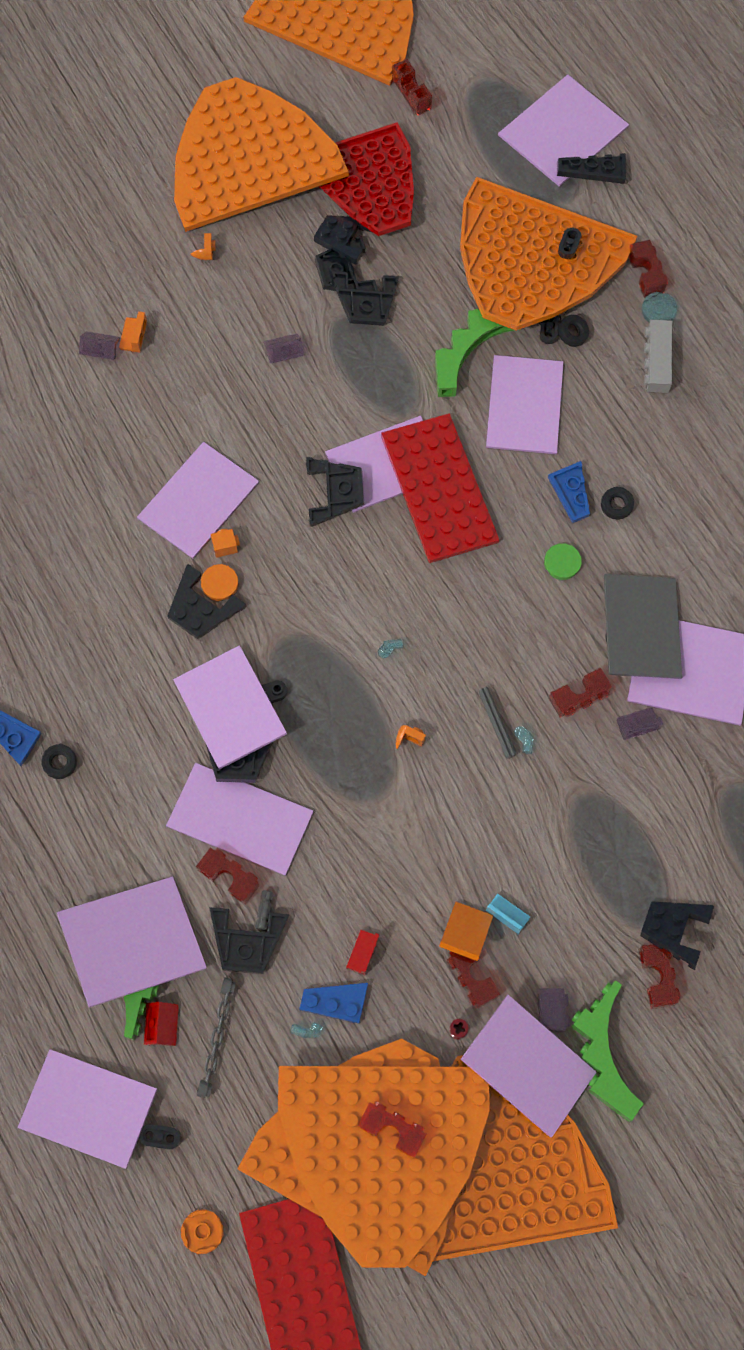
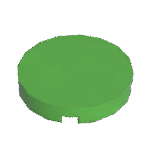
M566 543L552 546L546 552L544 558V567L549 572V575L559 580H568L576 575L582 564L578 550Z

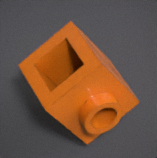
M221 529L216 533L210 534L216 558L238 553L237 546L240 545L238 535H234L232 529Z

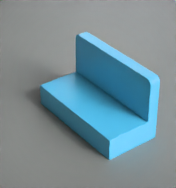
M498 893L486 909V912L493 915V917L517 934L521 932L530 919L529 915Z

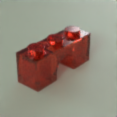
M408 59L392 65L393 81L415 114L420 115L432 108V94L424 83L418 85L415 69Z
M650 240L630 244L631 253L629 260L632 268L643 267L648 271L641 274L638 283L643 297L646 298L664 293L668 285V279L662 272V263L657 259L655 246H652Z
M601 668L583 677L582 683L586 692L582 694L572 692L568 684L550 693L548 699L559 718L563 716L569 717L581 707L585 709L593 704L592 701L596 699L603 700L610 695L612 686Z
M210 847L196 865L197 871L212 882L220 874H230L233 877V883L228 889L229 894L246 905L259 887L258 878L249 871L248 873L242 871V866L236 861L232 860L230 862L225 858L226 854L221 850H213Z
M653 944L641 946L638 950L642 969L653 968L659 972L661 977L659 985L650 986L647 989L651 1009L677 1005L678 1000H680V992L678 988H675L674 984L676 974L669 961L672 958L671 952L664 948L661 950Z
M452 951L448 953L449 958L447 962L452 970L456 969L459 975L457 980L461 987H466L469 992L467 997L472 1006L476 1005L479 1009L499 998L501 994L491 977L479 981L470 974V967L479 962L480 957L476 961Z
M377 1101L374 1104L370 1102L357 1126L375 1137L385 1126L396 1128L399 1133V1141L395 1148L415 1158L426 1136V1133L423 1132L425 1128L414 1122L412 1125L404 1121L405 1117L397 1112H394L393 1115L385 1111L387 1107Z

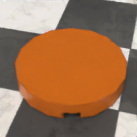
M223 564L213 565L203 573L201 588L204 594L211 600L222 601L229 599L238 589V576L229 566Z
M206 1209L190 1213L181 1227V1238L184 1245L190 1251L197 1254H207L215 1250L221 1243L224 1235L221 1219L214 1212Z

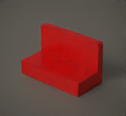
M360 930L346 969L364 976L366 975L380 934L375 933L374 935Z
M165 1002L147 1003L144 1045H176L178 1004Z

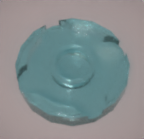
M661 292L649 294L642 304L644 319L649 323L650 320L673 321L677 313L675 299L669 294H660Z

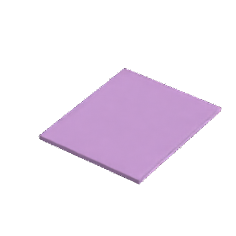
M566 75L502 129L498 136L560 187L570 177L557 176L558 158L580 157L585 159L588 156H596L625 131L629 124L572 77Z
M678 620L682 679L631 676L627 702L741 726L744 711V634Z
M173 877L57 912L89 1008L207 968Z

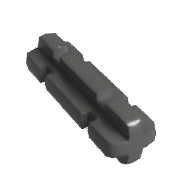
M263 890L261 892L262 901L259 903L257 913L259 919L256 920V929H267L268 922H266V919H269L270 901L273 898V892Z

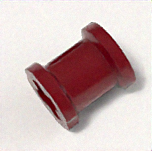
M455 1019L449 1027L451 1037L457 1040L464 1038L468 1033V1024L463 1019ZM462 1025L464 1032L456 1034V1029L453 1026Z

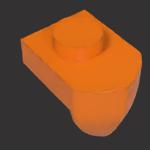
M204 233V249L192 252L191 256L200 260H213V251H216V241L212 240L211 233Z
M402 725L397 733L396 749L400 747L404 739L422 747L426 734L417 727L411 728Z

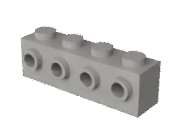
M650 320L649 326L645 327L644 336L647 337V342H645L644 353H647V358L644 361V369H647V374L644 376V385H647V392L669 393L672 385V321Z

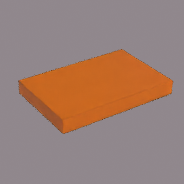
M455 902L439 947L478 961L493 915Z

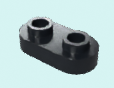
M567 228L564 231L558 248L560 257L571 259L575 256L581 239V232L578 229Z
M559 315L548 319L552 320V322L547 320L541 322L539 337L543 343L552 344L557 340Z
M277 680L261 685L270 703L281 701L287 695V687L282 681ZM276 687L281 688L279 692L274 691Z
M147 1124L142 1128L139 1141L145 1146L172 1150L179 1146L181 1135L178 1130L171 1127ZM148 1132H153L154 1134L151 1140H148L146 1137ZM169 1135L174 1136V1141L172 1143H168L167 1137Z

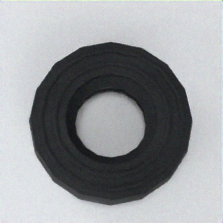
M571 314L564 317L559 323L558 334L565 344L577 347L588 339L589 327L582 317ZM569 325H574L578 329V336L570 334L568 330Z
M623 487L610 488L602 496V511L611 519L620 520L626 518L634 508L633 495ZM616 497L621 498L625 505L621 509H615L611 506V500Z
M55 744L45 750L41 765L49 777L64 779L74 772L77 766V757L70 747L63 744ZM57 755H63L67 759L66 765L62 768H54L52 765V760Z

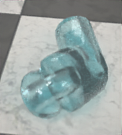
M402 639L384 641L378 649L379 657L387 658L393 649L403 648Z
M516 727L514 734L523 743L522 753L532 754L533 735L524 727Z
M313 1023L311 1029L293 1024L290 1032L303 1038H317L321 1035L322 1026Z

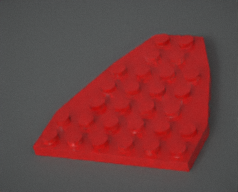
M398 122L335 142L345 162L349 176L318 187L350 217L378 237L411 226L414 198L411 148Z

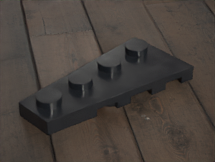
M626 153L613 157L612 154H607L596 158L595 155L588 156L585 159L580 157L558 158L557 176L624 184L626 181Z

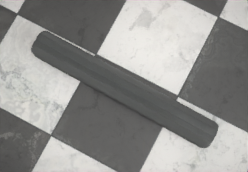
M484 687L479 690V695L507 759L512 758L516 755L515 749L488 687Z

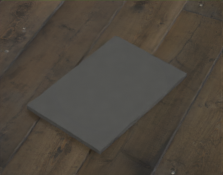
M604 574L609 675L682 679L676 578Z

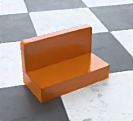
M138 311L137 318L126 317L119 345L120 350L141 352L147 325L145 312Z

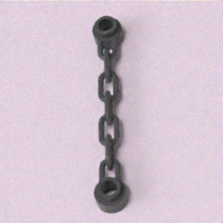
M224 977L220 993L225 994V998L219 1003L217 1011L219 1024L212 1033L211 1045L213 1050L212 1054L206 1059L204 1072L207 1076L206 1080H200L197 1091L198 1097H210L212 1084H209L210 1075L215 1073L218 1060L215 1056L216 1048L222 1044L224 1031L221 1028L222 1022L227 1019L230 1009L228 996L229 993H234L236 984L231 978ZM222 1004L224 1007L227 1005L225 1016L224 1014L220 1016ZM216 1031L217 1034L221 1032L219 1043L217 1041L214 1042ZM209 1060H214L212 1072L210 1068L207 1071Z

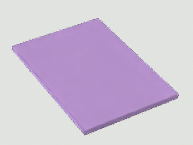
M494 355L486 448L557 454L563 361Z
M421 416L325 451L330 463H342L362 468L364 505L353 509V513L402 494L382 441L381 432L423 421Z
M203 442L137 516V519L194 559L211 539L210 534L216 533L257 486L259 481Z
M240 645L173 679L219 769L287 735Z
M509 995L505 997L461 1058L466 1065L549 1137L555 1134L596 1073L593 1068Z
M50 1049L17 1128L127 1169L157 1088Z

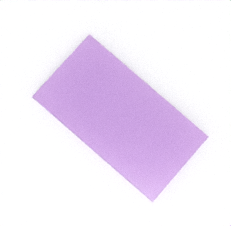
M195 763L166 827L286 876L314 811L246 783L216 782L212 769Z

